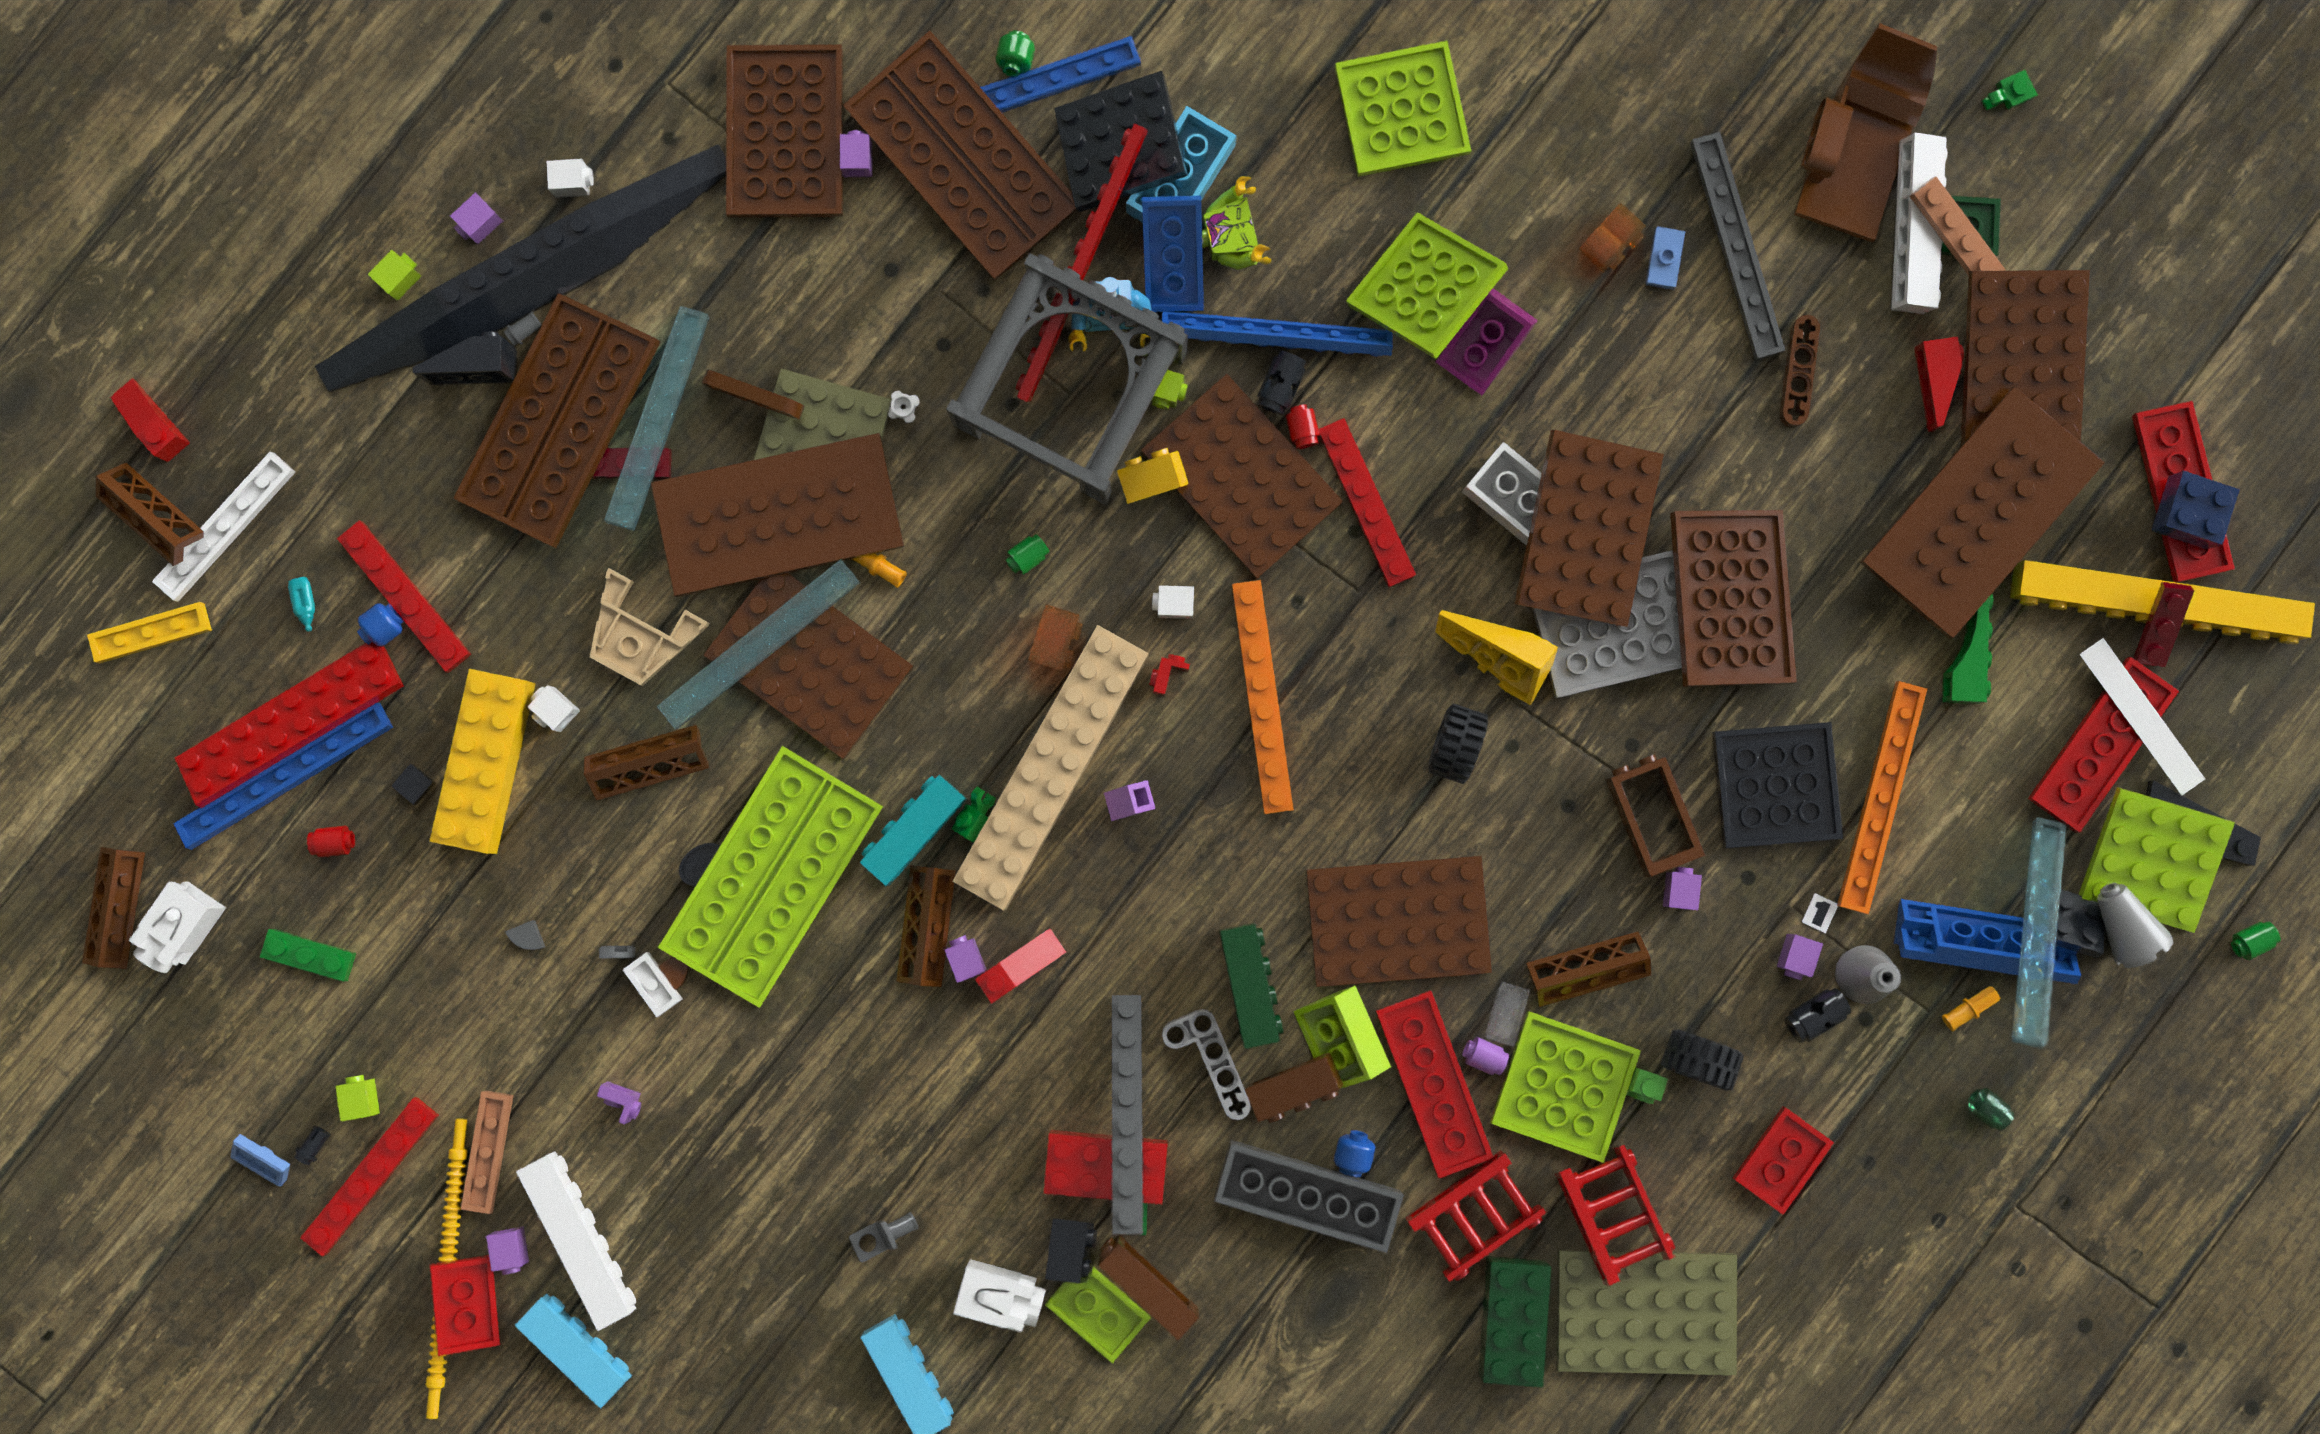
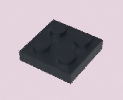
M2049 886L2044 891L2041 941L2098 959L2104 951L2105 933L2099 903L2083 899L2081 895Z

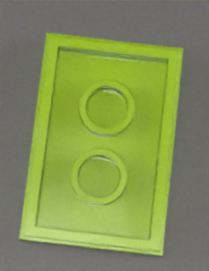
M1094 1266L1091 1278H1087V1284L1063 1282L1045 1303L1046 1307L1111 1363L1117 1359L1151 1318L1147 1312Z

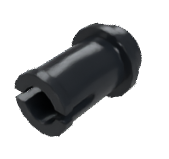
M314 1125L301 1147H296L295 1159L308 1166L312 1162H316V1155L331 1134L329 1132L324 1133L325 1129Z

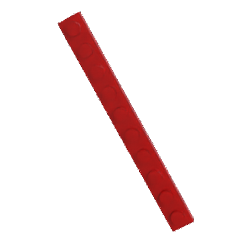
M1137 124L1133 125L1132 130L1127 128L1121 141V145L1124 146L1120 157L1115 156L1111 163L1109 172L1112 173L1110 181L1108 185L1105 183L1102 185L1097 200L1101 202L1097 211H1091L1085 227L1089 230L1085 239L1080 238L1073 254L1077 257L1073 267H1067L1080 275L1079 279L1083 281L1148 131ZM1056 293L1051 306L1059 307L1062 304V293ZM1069 294L1068 303L1073 305L1075 300L1073 299L1072 295ZM1068 313L1051 316L1049 321L1045 320L1039 331V336L1042 337L1038 348H1032L1027 359V363H1030L1027 374L1022 373L1015 388L1019 390L1017 398L1026 402L1032 401L1068 318Z

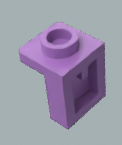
M611 1082L600 1085L597 1096L604 1098L605 1104L615 1108H621V1105L624 1106L619 1120L621 1124L625 1125L631 1119H636L642 1105L641 1102H638L641 1093Z

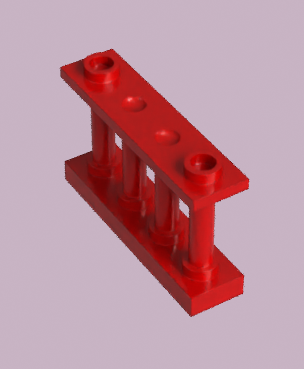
M1625 1145L1613 1148L1617 1158L1579 1174L1577 1172L1572 1173L1571 1168H1567L1555 1173L1601 1280L1606 1286L1620 1281L1618 1274L1621 1273V1269L1660 1253L1663 1260L1675 1258L1672 1250H1675L1673 1240L1668 1233L1664 1234L1634 1167L1637 1166L1636 1158L1631 1149L1627 1150ZM1623 1169L1629 1186L1591 1202L1584 1200L1580 1189H1583L1584 1184ZM1635 1196L1642 1211L1641 1214L1604 1230L1602 1228L1597 1229L1593 1220L1597 1212ZM1648 1225L1655 1240L1654 1242L1617 1258L1609 1256L1605 1247L1608 1245V1241Z
M1501 1150L1493 1155V1159L1483 1162L1405 1217L1414 1232L1420 1229L1422 1232L1425 1231L1450 1266L1443 1271L1449 1282L1452 1279L1458 1281L1470 1272L1469 1267L1524 1228L1532 1229L1543 1220L1541 1216L1546 1214V1211L1539 1204L1531 1208L1507 1174L1509 1171L1507 1167L1512 1163ZM1491 1178L1499 1181L1522 1214V1216L1509 1225L1505 1223L1483 1191V1184ZM1467 1195L1474 1197L1498 1232L1484 1243L1459 1208L1460 1203L1458 1201ZM1443 1212L1452 1217L1474 1249L1460 1260L1435 1225L1436 1220L1434 1218Z

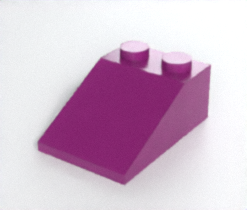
M1492 289L1448 343L1436 360V363L1477 393L1483 395L1523 343L1538 320L1498 291Z

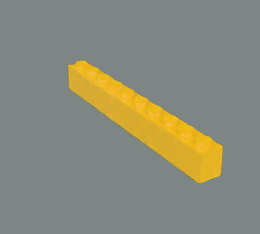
M2024 560L2019 562L2013 569L2010 598L2020 599V604L2037 606L2038 602L2047 603L2050 609L2067 610V607L2078 608L2077 612L2082 614H2096V611L2106 612V617L2123 619L2125 615L2134 616L2137 622L2146 623L2161 582L2182 583ZM2190 585L2194 589V594L2181 627H2183V624L2193 625V630L2212 631V628L2222 629L2221 634L2239 636L2241 632L2251 634L2250 638L2257 640H2269L2270 637L2279 638L2280 643L2298 644L2299 640L2311 638L2315 603Z

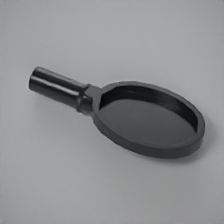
M704 843L691 849L683 857L679 865V875L682 881L688 885L696 886L721 845Z

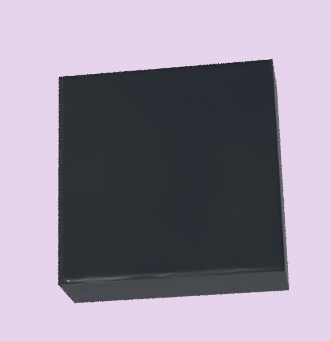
M410 764L392 784V787L413 805H417L435 782L414 764Z

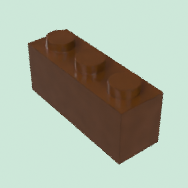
M1330 1052L1253 1082L1245 1088V1092L1258 1122L1267 1119L1268 1123H1272L1285 1117L1283 1112L1293 1108L1295 1112H1300L1311 1107L1310 1102L1321 1098L1322 1102L1335 1098L1339 1095L1337 1091L1344 1084Z

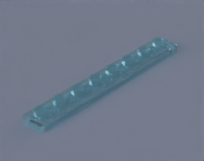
M680 306L607 510L604 519L606 523L635 531L709 321L707 313Z
M840 559L657 705L658 709L674 729H679L859 585V580Z
M2037 817L2032 825L2012 1042L2042 1049L2047 1046L2066 824Z

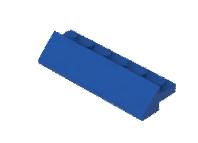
M1901 899L1899 902L1894 944L1899 945L1900 954L1903 958L2077 984L2081 978L2076 958L2077 952L2041 941L2042 920Z

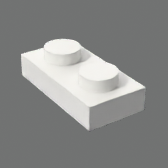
M646 952L624 968L623 971L655 1016L659 1017L683 1000V998L670 984L652 955Z

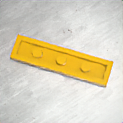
M197 602L87 634L94 663L100 664L210 632L212 629L205 603Z

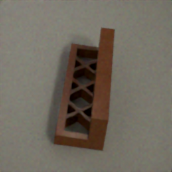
M123 463L96 476V497L172 566L183 562L184 547L204 538L203 530L127 463ZM125 474L132 480V484L117 482L115 478ZM134 493L148 494L151 497V501L137 500L134 497ZM153 511L168 512L171 515V519L156 517ZM173 528L187 529L190 533L180 538L173 532Z
M697 725L584 757V776L596 801L709 768L708 760L701 746V735ZM695 752L699 761L690 764L681 761L684 755ZM660 762L671 765L668 770L662 772L653 769L654 765ZM632 770L643 773L640 778L634 780L624 777L627 772ZM607 778L615 782L610 787L600 789L596 781Z
M100 847L82 963L100 968L127 969L131 945L129 939L133 933L145 852Z
M910 865L896 982L918 986L942 987L945 949L947 946L954 889L953 879L955 878L956 870ZM920 872L926 873L925 883L922 888L919 886ZM918 903H920L922 907L921 915L917 918L915 910ZM916 932L918 936L917 945L914 947L912 944V935ZM911 962L914 964L913 978L907 977Z
M1639 931L1526 963L1528 973L1534 985L1535 999L1539 1007L1652 975L1651 957ZM1636 943L1639 950L1630 954L1620 951L1623 946ZM1600 952L1610 955L1608 960L1601 962L1592 958L1596 953ZM1572 960L1582 963L1580 968L1573 970L1564 966L1568 961ZM1548 968L1554 972L1551 976L1539 979L1536 970Z

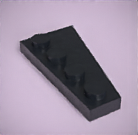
M2154 780L2148 782L2146 796L2224 818ZM2234 824L2222 859L2255 866L2261 837Z

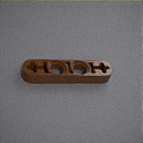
M1811 315L1799 317L1792 324L1790 330L1779 413L1781 422L1790 428L1803 424L1808 419L1820 335V323ZM1807 323V328L1812 329V331L1806 335L1805 343L1797 344L1796 341L1800 342L1803 340L1804 331L1799 329V327ZM1797 350H1804L1808 353L1809 361L1807 364L1801 365L1796 362L1794 354ZM1793 378H1800L1804 381L1805 390L1802 393L1792 390L1791 380ZM1789 398L1803 399V401H1799L1796 405V412L1801 413V416L1795 420H1792V415L1788 414V411L1794 407L1795 400H1789Z
M708 369L702 380V384L709 388L800 420L805 407L803 404Z

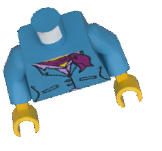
M1107 277L1103 281L1097 282L1106 288V293L1114 297L1119 294L1132 301L1131 306L1141 311L1143 308L1151 310L1148 297L1140 291L1134 290L1131 281ZM1079 298L1077 299V301H1074L1073 306H1078L1080 304ZM1099 309L1096 314L1102 317L1105 312ZM1072 314L1071 328L1074 329V332L1068 338L1070 349L1073 351V344L1080 341L1082 342L1083 352L1086 350V337L1082 332L1084 329L1085 331L1111 329L1089 316ZM1122 323L1119 328L1133 329L1135 327H1126L1125 323ZM1141 334L1140 344L1143 348L1145 347V338L1149 337L1146 334Z

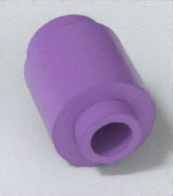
M1476 1037L1473 1041L1468 1040L1462 1056L1466 1057L1465 1064L1490 1075L1494 1073L1501 1075L1509 1059V1054L1504 1052L1502 1047L1479 1037Z

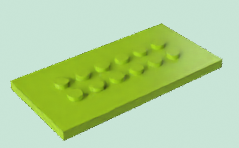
M782 746L658 948L760 1008L883 806Z

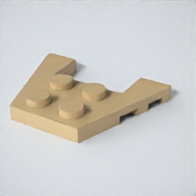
M608 568L590 658L644 686L701 634L710 623L684 610L670 636L620 609L634 581Z

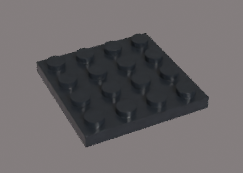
M1162 70L1054 108L1074 204L1078 212L1099 206L1101 202L1097 200L1099 191L1104 183L1108 185L1112 173L1109 172L1111 163L1115 156L1120 157L1124 148L1121 145L1123 135L1127 128L1132 130L1134 124L1145 128L1148 132L1119 199L1188 176L1168 87Z
M1831 722L1712 732L1723 848L1843 839Z

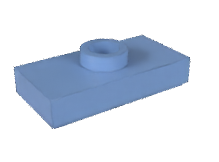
M1663 227L1655 228L1645 285L1672 290L1676 288L1685 231Z
M241 1134L233 1141L230 1156L232 1159L278 1187L285 1183L290 1168L288 1162L274 1155L269 1148L259 1146Z

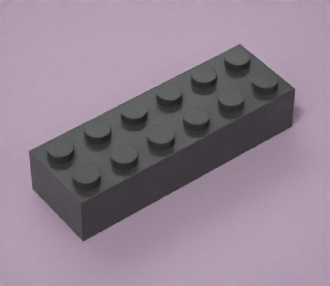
M1230 1140L1214 1200L1221 1204L1387 1253L1404 1195L1395 1188L1358 1177L1347 1176L1338 1171Z

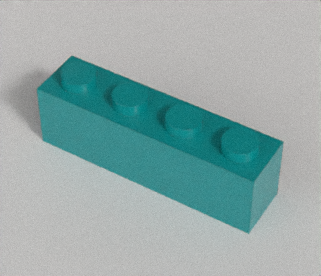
M938 775L936 779L931 776L921 786L920 789L923 793L917 800L911 798L902 807L901 811L904 814L898 821L895 822L892 819L883 828L881 833L884 836L877 844L872 841L861 853L864 858L860 863L885 886L891 885L967 800L941 775Z

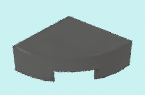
M535 920L505 931L508 938L521 948L528 950L545 948Z
M601 946L599 948V958L635 957V947Z

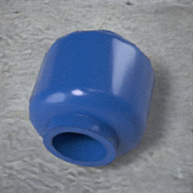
M377 603L358 617L360 629L357 633L368 645L373 642L377 646H385L401 634V624L404 621L390 604L385 606L384 604Z
M1352 1130L1350 1134L1340 1136L1334 1162L1342 1174L1351 1177H1361L1362 1173L1370 1171L1376 1147L1368 1139L1366 1133Z

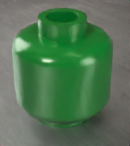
M1010 31L1008 34L1003 35L999 39L995 57L997 66L1003 70L1004 74L1011 77H1017L1021 73L1028 72L1031 69L1035 52L1034 43L1026 33L1021 31Z

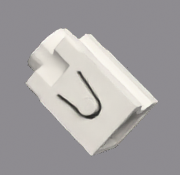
M168 882L129 939L130 942L137 946L133 952L134 956L146 966L162 973H167L173 964L176 966L178 963L186 965L226 907L190 882H182L181 884Z
M970 1259L965 1270L954 1314L1022 1332L1024 1324L1036 1327L1046 1289L1035 1286L1037 1279L1035 1277Z

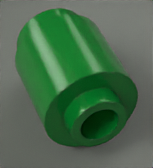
M1035 534L1032 537L1027 536L1008 550L1006 553L1009 558L1005 561L1015 574L1020 572L1022 575H1025L1046 559L1045 556L1050 551L1043 540Z
M2258 922L2233 934L2231 947L2238 957L2252 960L2274 949L2276 944L2281 941V937L2271 922Z

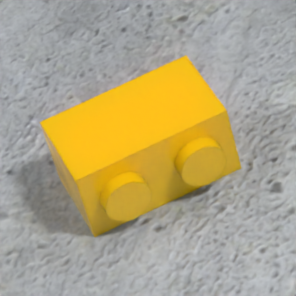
M1168 448L1151 453L1152 459L1142 462L1141 457L1124 462L1126 468L1117 470L1127 504L1189 484L1178 451L1169 453Z

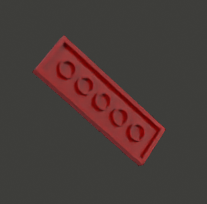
M2193 401L2132 415L2156 514L2168 476L2181 471H2187L2212 480ZM2162 535L2173 582H2181L2235 569L2227 535H2225L2222 545L2207 550Z
M2126 658L2122 663L2161 717L2179 690L2134 658ZM2105 689L2028 797L2031 802L2075 833L2082 831L2143 744V741Z
M1429 990L1375 1010L1437 1177L1442 1178L1493 1159L1494 1156L1432 991Z

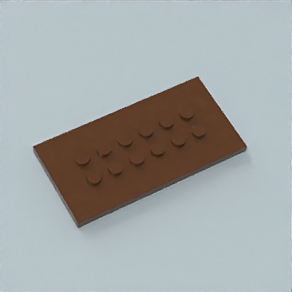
M931 31L927 32L843 105L844 109L864 132L869 134L871 140L994 281L1077 211L1071 191Z
M558 293L453 499L557 548L661 342L644 332Z
M2014 386L1860 563L1947 638L1952 639L2105 462Z
M880 433L651 482L672 587L676 597L905 547Z

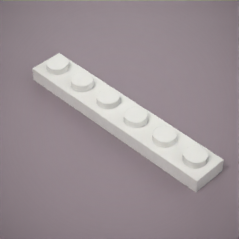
M270 451L200 528L204 531V538L184 547L183 562L175 566L168 563L152 582L173 601L179 602L293 476L295 471L275 453Z

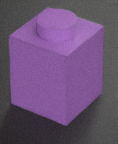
M858 130L849 131L847 134H840V170L843 177H872V141L869 134Z
M476 192L450 215L457 223L453 228L465 240L472 238L477 244L503 222Z
M1148 780L1104 793L1111 821L1155 809Z
M1676 867L1675 872H1666L1663 907L1698 910L1702 875L1693 874V868Z
M1787 934L1777 967L1785 970V976L1800 981L1803 976L1813 977L1823 944L1795 934Z
M966 935L949 941L951 947L945 949V953L957 983L987 971L974 938L967 940Z
M524 1226L494 1231L486 1236L491 1271L502 1270V1275L516 1273L520 1271L521 1266L529 1262Z

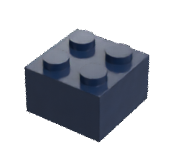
M2181 471L2168 476L2151 531L2206 550L2223 544L2240 489L2187 471Z

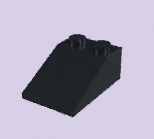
M482 332L481 336L469 337L414 366L413 374L430 385L513 383L517 375V349L502 336H499L497 332Z

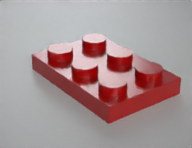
M1782 1107L1732 1179L1784 1215L1834 1142L1792 1111Z
M489 1255L429 1264L438 1356L500 1345L494 1271H491Z

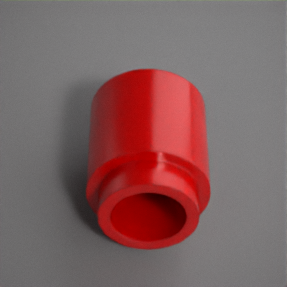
M1306 404L1290 408L1291 413L1286 415L1291 441L1295 443L1296 449H1306L1318 445L1320 434L1314 409L1307 408Z
M346 825L317 828L314 832H309L307 836L309 853L318 857L348 855L351 848L355 847V835L353 831H349Z

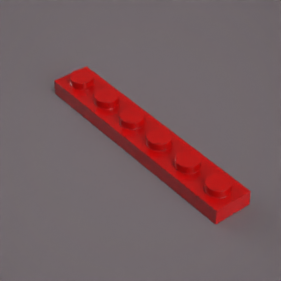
M1345 418L1320 428V439L1388 588L1415 577L1416 573Z
M359 520L337 538L445 672H451L472 655L364 522Z
M418 1097L413 1098L300 1239L322 1257L327 1255L438 1118L439 1114Z

